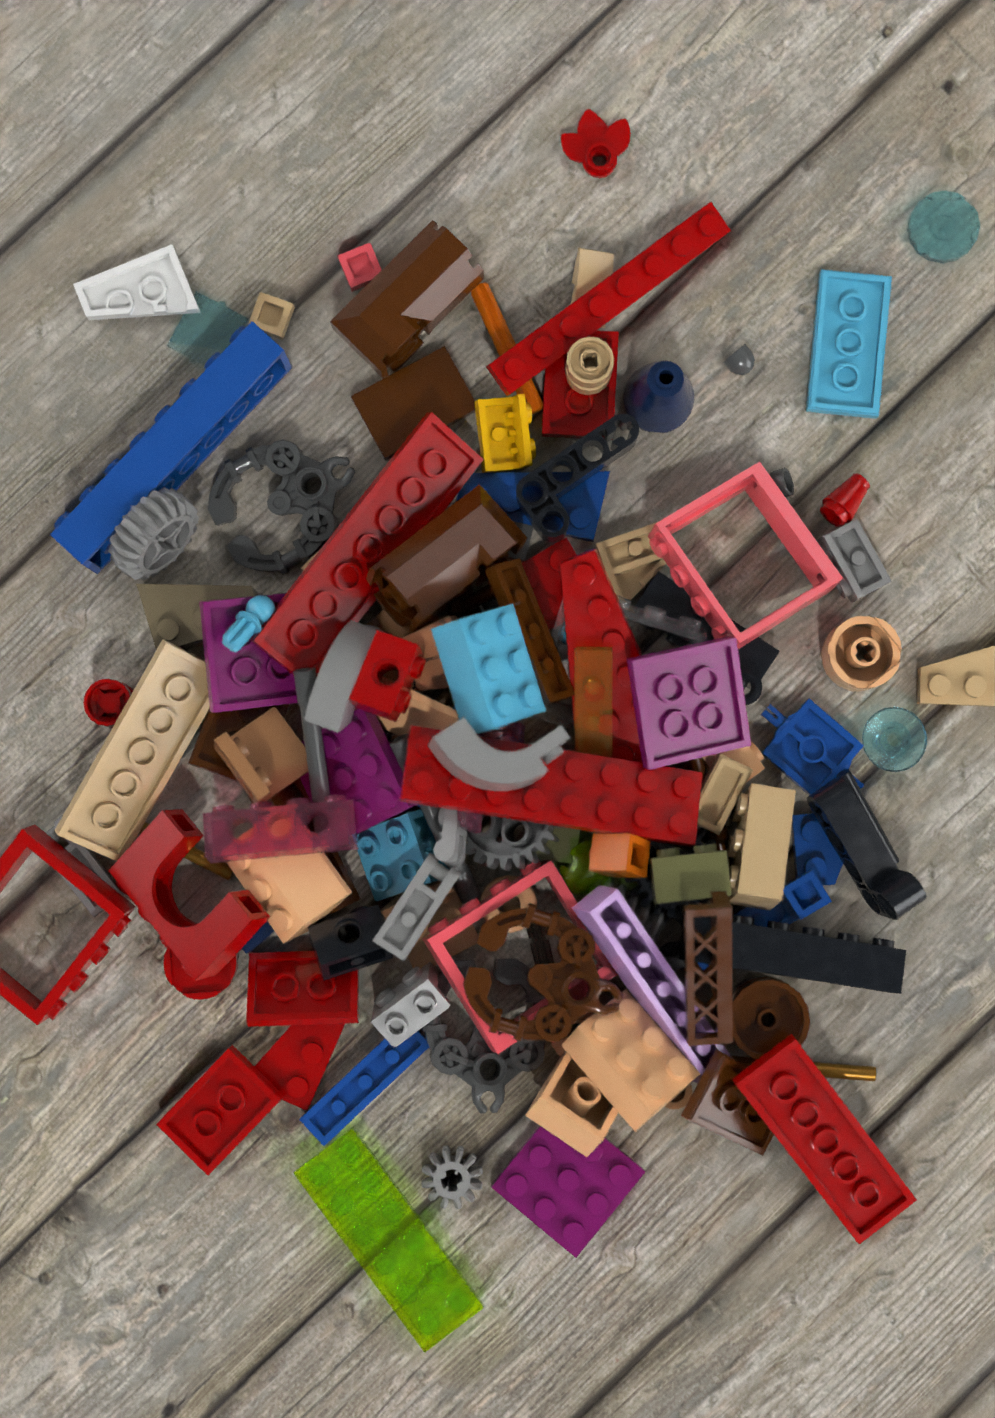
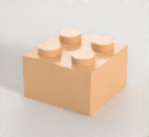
M565 1051L557 1060L525 1116L588 1157L604 1140L618 1111Z

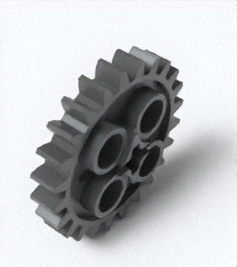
M469 812L466 839L468 843L466 844L465 853L469 855L476 853L474 861L483 864L487 860V867L496 869L499 863L501 869L506 871L511 870L512 863L517 868L525 869V858L535 864L538 863L536 852L539 850L549 854L550 850L546 842L548 840L553 842L559 841L558 837L553 833L554 828L561 829L565 827L491 816L492 823L490 828L486 832H482L481 822L489 815ZM523 824L525 826V835L520 841L515 842L513 837L514 831L519 825ZM502 835L501 842H498L497 838Z

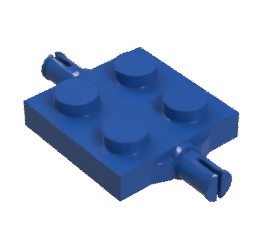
M810 698L806 699L800 708L788 717H785L771 703L761 713V716L777 728L773 739L761 753L808 795H811L833 780L839 772L849 769L852 759L864 747L861 742ZM853 775L855 781L857 782L859 788L861 789V788L864 786V783L860 782V781Z

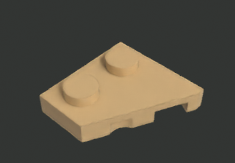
M655 523L595 544L622 609L666 565L663 558L655 555L649 543L648 535Z

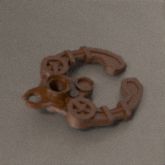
M529 903L527 908L512 909L489 919L481 926L476 944L489 952H496L505 943L509 928L522 925V927L529 929L530 923L546 927V935L552 937L555 935L559 938L557 941V952L562 960L553 964L534 965L528 971L527 980L531 987L546 998L548 1004L537 1011L534 1020H527L528 1017L520 1016L519 1021L502 1017L503 1009L495 1008L487 999L492 985L490 972L487 969L468 967L463 987L469 1004L477 1015L490 1026L489 1032L496 1034L499 1031L514 1036L513 1039L517 1041L526 1039L558 1042L567 1037L571 1030V1024L589 1011L607 1015L619 1010L620 1006L618 1003L602 1005L599 1001V996L602 992L610 991L615 1000L618 1001L622 999L623 994L614 983L599 977L592 958L595 953V941L589 932L576 927L569 920L561 917L559 912L553 911L551 914L536 909V905ZM576 978L584 980L588 988L586 996L581 1000L573 999L568 991L570 982Z

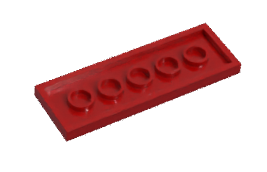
M792 1034L732 1079L858 1244H861L917 1201Z

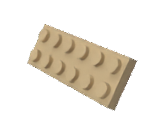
M162 639L54 831L58 836L115 861L132 845L210 708L204 659Z

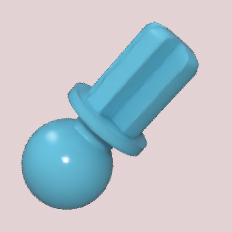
M257 595L251 598L247 603L246 611H239L236 614L235 623L223 635V645L232 652L239 651L253 635L260 633L262 630L261 625L273 615L275 611L274 602L264 595Z

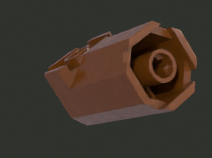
M432 220L330 321L332 329L382 378L388 376V367L393 372L397 371L420 349L424 343L419 338L422 332L425 331L429 335L484 279V270L479 263L473 268L468 262L473 257L468 248L446 227L441 226L438 229L437 223Z
M479 484L370 567L366 579L369 586L376 582L379 591L374 596L394 622L401 627L407 623L411 624L409 631L414 633L467 591L473 589L474 585L478 587L488 580L485 570L493 565L507 562L510 550L516 555L523 548L527 537Z

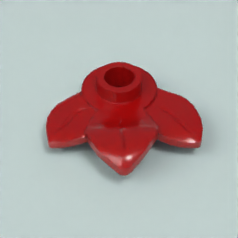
M587 109L579 121L577 133L561 135L563 152L570 160L581 163L585 172L595 178L607 177L615 170L617 157L625 152L629 146L630 126L627 119H621L607 127V124L595 112ZM602 157L606 163L602 166H597L594 164L593 159Z

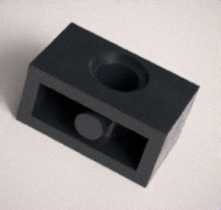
M378 905L358 907L352 910L350 914L338 918H324L315 925L308 927L311 945L324 981L393 958L392 953L373 942L376 934L384 924ZM348 936H355L358 938L356 941L352 943L342 942V940Z

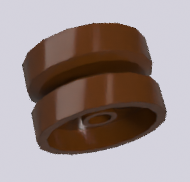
M763 975L749 977L733 988V1043L750 1057L759 1059L790 1034L795 1037L800 1045L807 1039L810 1027L808 1006L801 994L780 979ZM770 1012L768 1016L771 1021L766 1025L761 1022V1017L763 1014Z

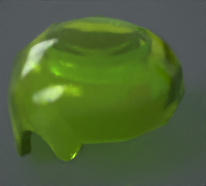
M592 840L585 841L571 850L572 864L570 867L560 866L561 877L572 894L584 895L591 893L599 885L603 886L609 878L589 870V851L592 846Z

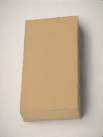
M721 753L717 754L701 784L697 825L717 835L720 834L753 771L751 768Z

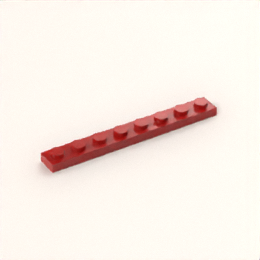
M709 202L488 364L486 368L505 395H510L566 354L579 339L593 334L731 231L713 203Z

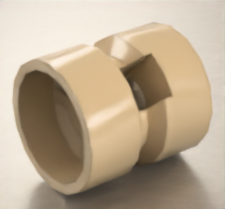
M586 337L579 339L571 346L567 354L565 376L567 383L574 391L584 395H593L606 388L610 381L614 364L613 352L608 344L599 338Z

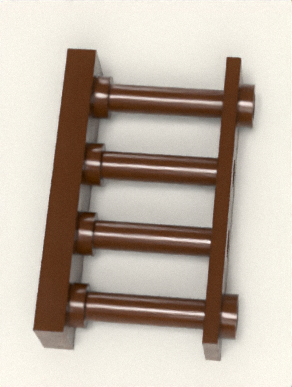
M520 558L499 563L486 569L485 572L490 584L476 592H473V589L467 591L447 607L449 616H457L458 619L482 613L479 606L495 597L500 607L513 604L544 705L547 706L575 695Z

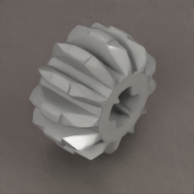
M448 1145L442 1148L444 1158L432 1152L429 1158L434 1165L424 1164L422 1167V1172L431 1176L422 1180V1188L434 1187L428 1194V1199L433 1201L441 1195L440 1207L446 1209L449 1199L454 1200L456 1209H461V1196L472 1203L475 1200V1196L470 1189H482V1182L474 1177L483 1174V1169L481 1166L470 1167L475 1162L476 1155L472 1153L463 1159L464 1147L460 1145L456 1149V1156L451 1155ZM454 1169L455 1175L458 1172L461 1174L458 1177L457 1184L451 1185L449 1184V1179L446 1182L443 1180L446 1177L447 1170Z

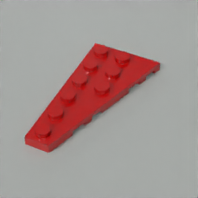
M595 547L560 563L570 682L575 692V695L572 696L576 752L643 763L627 664L628 658L642 656Z

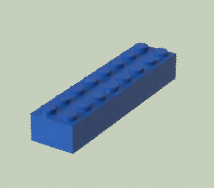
M253 321L247 327H239L229 339L231 344L222 353L216 352L208 359L204 366L206 370L197 380L192 378L181 388L179 392L180 398L172 406L166 405L158 412L154 419L156 423L146 433L144 431L140 432L131 441L129 452L122 459L116 458L107 466L104 471L106 476L96 486L93 484L84 490L79 497L80 503L71 513L69 511L63 513L54 523L55 530L50 535L83 566L99 574L111 561V554L108 549L111 545L110 538L116 533L115 526L122 522V516L129 513L131 506H136L140 502L141 497H148L154 490L159 491L165 487L168 490L173 488L177 491L292 369L285 351Z

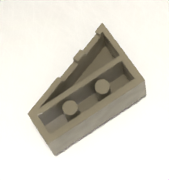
M136 584L156 650L162 639L184 650L203 645L199 601L258 595L252 586Z

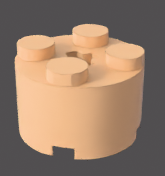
M855 616L836 626L827 635L820 652L822 664L826 674L838 686L852 692L869 690L884 684L897 672L901 657V641L894 628L883 619L870 616ZM864 647L867 653L864 655V659L858 660L855 656L858 652L857 649Z

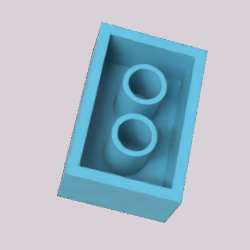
M513 604L458 619L431 629L458 718L460 720L465 717L476 734L493 730L546 711Z

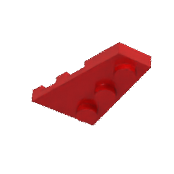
M346 1023L291 1025L255 1067L284 1095L283 1101L308 1111Z

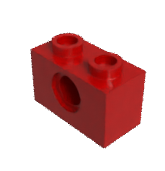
M376 630L349 696V700L355 708L397 722L400 713L405 714L409 708L412 699V693L409 690L414 678L418 680L425 667L426 659L423 658L424 653L420 646ZM390 670L399 672L398 679L393 684H382V677L386 672Z

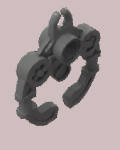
M283 439L275 441L272 445L260 446L254 449L250 447L245 450L246 454L234 461L231 459L225 461V467L216 478L211 489L208 511L215 525L220 526L232 523L237 517V506L230 493L236 483L243 481L240 474L252 467L259 472L264 469L263 466H268L273 473L283 476L281 484L268 497L267 505L272 513L279 516L302 514L300 527L304 536L301 540L293 541L295 549L284 555H281L278 550L271 553L272 555H264L260 553L255 541L245 535L236 536L226 546L233 560L240 565L258 571H280L284 575L290 572L289 568L301 561L306 563L339 526L337 517L333 514L336 493L350 483L355 470L349 467L343 478H335L332 472L334 466L349 465L348 457L335 456L320 463L303 455L302 450L293 442ZM315 476H319L322 482L320 490L315 494H309L307 491L308 481Z
M515 958L496 959L493 971L494 979L505 985H521L526 993V1002L533 1003V1006L545 998L528 983L527 974L530 969L524 963ZM473 959L454 960L464 978L468 967H476L475 960ZM441 971L438 975V988L447 996L451 985ZM440 1015L422 1028L430 1049L432 1065L441 1073L457 1075L472 1087L473 1104L480 1114L487 1112V1107L481 1100L484 1092L490 1091L494 1093L495 1101L490 1106V1111L497 1113L504 1102L505 1085L521 1071L529 1072L537 1069L544 1060L545 1040L521 1039V1041H517L501 1053L496 1054L490 1050L475 1024L470 1039L465 1045L456 1038L446 1037L444 1031H447V1024L440 1023ZM486 1059H493L496 1064L495 1073L489 1078H482L479 1072L481 1063Z

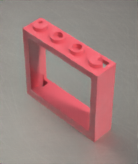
M760 461L655 523L648 535L651 549L656 556L664 559L670 568L671 577L676 585L681 588L683 587L687 592L696 614L704 617L712 628L713 638L736 637L738 649L831 592L843 579ZM743 491H746L813 585V588L740 633L672 534Z
M538 859L536 864L533 862L525 864V869H519L522 875L511 882L508 878L497 882L489 888L491 895L480 902L477 897L466 902L458 908L461 913L450 921L446 917L438 920L427 929L430 934L422 938L486 1044L496 1054L501 1053L516 1043L517 1040L513 1039L514 1036L499 1031L496 1034L489 1032L490 1026L477 1015L469 1004L463 987L465 978L443 943L543 878L547 879L574 925L587 931L572 909L577 904V901L552 860H545L540 863ZM595 942V953L593 956L597 961L596 969L600 978L609 981L618 974ZM576 978L570 982L568 991L573 999L581 1000L587 994L588 988L584 980ZM544 998L512 1020L519 1021L520 1016L528 1017L527 1020H534L537 1011L547 1005L548 1001Z

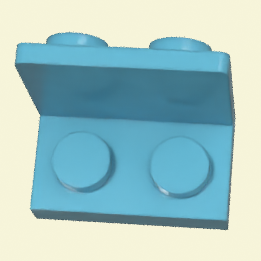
M421 809L379 823L353 837L374 900L380 901L403 893L429 853L434 855L433 849L436 841ZM440 860L438 861V863L448 868L445 863L441 862ZM429 875L424 884L426 885L438 880Z

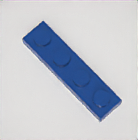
M419 1030L397 1047H393L384 1038L303 1114L299 1120L325 1146L429 1048L426 1037Z

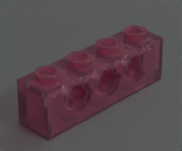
M345 795L324 797V802L309 803L307 798L287 800V805L272 807L271 802H254L249 804L250 809L235 810L233 805H219L212 807V812L203 813L205 858L210 863L359 850L355 804L353 799L346 800ZM316 816H323L328 819L327 828L320 833H314L308 829L310 820ZM285 819L291 822V828L286 835L275 836L271 833L272 825L277 820ZM241 823H250L253 825L251 836L244 840L236 839L234 836L236 827Z

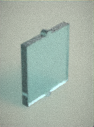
M195 292L194 297L201 313L184 314L167 346L188 357L192 364L199 363L205 366L213 354L216 352L222 353L231 344L229 342L230 337L239 327L246 326L248 318L227 308L223 301L218 303Z

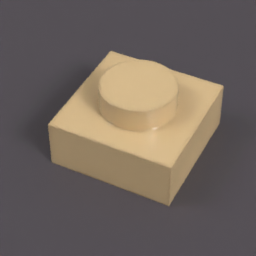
M260 292L249 323L253 321L267 335L283 340L295 306L293 303Z

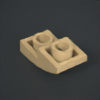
M578 247L572 278L574 290L571 304L613 273V253Z

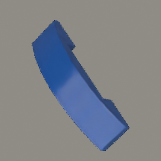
M810 870L784 884L783 900L771 910L744 907L732 914V916L755 918L754 925L767 927L768 921L791 924L798 919L802 920L832 901L814 871ZM698 963L703 970H705L710 965Z

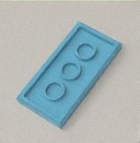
M821 269L819 272L806 412L873 419L879 417L892 276Z

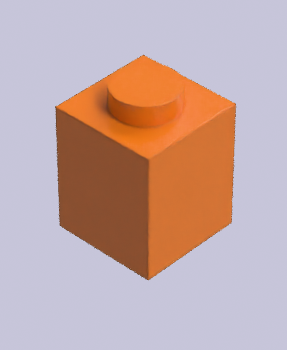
M593 834L592 846L589 851V870L607 877L647 878L651 841L633 834Z

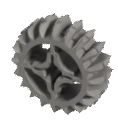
M164 487L159 491H152L148 497H141L140 502L136 506H131L129 513L122 516V522L115 526L116 533L111 536V545L108 549L111 554L110 559L117 568L127 576H131L134 580H146L150 576H157L160 570L165 571L171 562H176L178 555L183 553L185 546L192 541L191 535L196 532L197 527L195 525L199 520L197 516L198 510L188 498L173 488L168 490Z

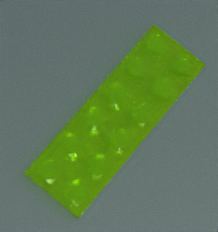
M354 1126L293 1172L424 1353L484 1308V1303Z

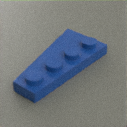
M610 471L597 472L558 499L569 516V528L566 536L589 542L594 541ZM530 472L473 473L458 492L456 502L480 484L512 521L531 525L516 501L518 482ZM552 472V475L557 481L565 482L572 477V472ZM529 486L522 492L523 498L529 502L539 501L543 495L541 490L535 486ZM548 516L542 522L543 527L549 532H557L563 527L561 519L557 516Z

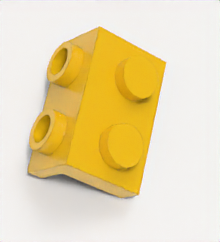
M525 394L474 401L480 456L484 459L481 462L482 473L521 470L532 466V460L536 457V445L534 439L530 438L528 424L532 422V409L530 403L526 402Z

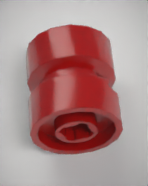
M98 680L90 685L85 693L83 701L84 710L90 720L96 724L113 728L134 689L117 680Z

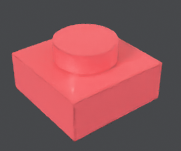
M371 243L338 255V260L352 292L365 287L382 270Z

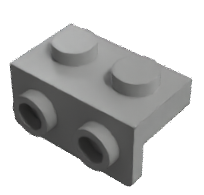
M858 519L845 524L831 533L828 532L817 540L843 577L836 588L843 598L848 597L851 603L892 582Z
M431 962L421 969L418 966L411 969L403 977L400 985L393 990L391 988L383 990L374 1000L371 1023L393 1047L400 1045L450 1007V1001L438 988L439 971Z

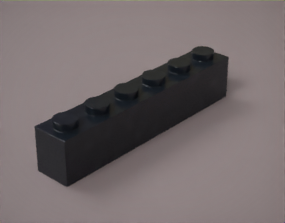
M711 916L693 917L694 929L704 936L711 929ZM732 916V968L901 994L907 950L894 948L895 941L873 938L872 944L859 942L860 935L838 932L836 939L824 937V929L803 927L802 933L789 931L790 924L768 921L767 927L754 925L755 918ZM683 925V932H682V939H681L679 960H685V929H684V925ZM694 938V945H695V944L698 942V940H697L696 938ZM704 947L694 957V962L711 964V951Z

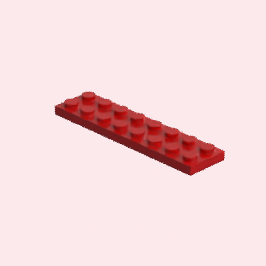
M432 412L426 413L275 607L273 615L261 625L262 630L260 633L253 635L250 641L293 676L294 670L309 667L316 668V676H318L324 659L340 631L351 620L359 623L376 601L374 594L379 591L376 582L369 586L366 579L369 568L444 512L484 459Z
M411 725L409 728L400 802L603 834H633L649 841L686 847L696 845L703 772L666 766L648 770L643 767L641 762L564 750L563 754L547 765L541 760L548 769V772L533 784L508 791L485 790L469 785L452 775L428 747L432 738L443 730ZM479 736L488 746L504 752H516L531 746V744Z

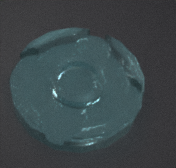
M945 190L930 193L918 202L909 215L907 225L909 242L917 254L928 261L941 264L954 262L965 256L977 241L980 230L979 216L974 206L965 201L966 198L959 193Z

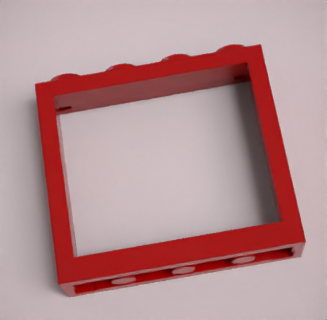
M34 824L23 828L0 857V893L33 851L110 914L43 1001L39 1000L0 967V995L38 1026L48 1018L54 1021L58 1014L67 1006V1003L64 1001L65 997L70 991L76 993L89 977L85 973L92 963L95 965L99 964L108 954L111 948L107 943L114 934L119 937L128 928V924L131 922L128 916L136 906Z

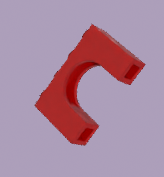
M183 809L162 810L109 869V872L115 878L116 885L120 891L130 897L138 907L139 915L147 922H150L159 934L162 944L173 951L180 960L182 969L195 980L215 977L266 923L270 915L249 890L229 892L200 923H195L186 918L174 901L172 880L178 864L204 835Z

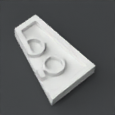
M172 244L73 284L88 320L201 313Z

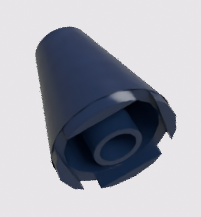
M660 361L644 365L630 376L625 385L623 394L625 412L637 420L639 428L643 431L656 433L671 432L682 426L691 414L694 405L693 386L686 374L674 362Z

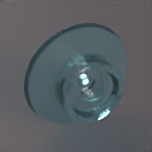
M888 707L877 711L869 718L863 730L862 744L867 757L874 765L886 771L901 772L912 768L921 760L927 747V733L922 721L914 713L900 707ZM890 733L895 734L898 738V743L894 747L887 740Z

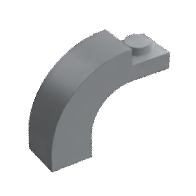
M352 620L344 626L333 642L320 668L304 717L305 721L337 733L351 723L355 706L350 702L349 696L376 630L382 631L380 628L372 625H363Z
M463 717L434 736L428 747L439 762L461 781L485 790L508 791L523 788L541 779L548 772V769L541 760L547 765L563 754L565 751L561 746L570 737L560 725L526 749L516 752H504L484 743L466 718Z

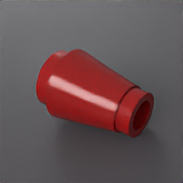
M854 473L822 500L823 506L820 508L822 516L829 523L837 527H842L845 523L851 522L867 490L870 488L867 479L860 474Z

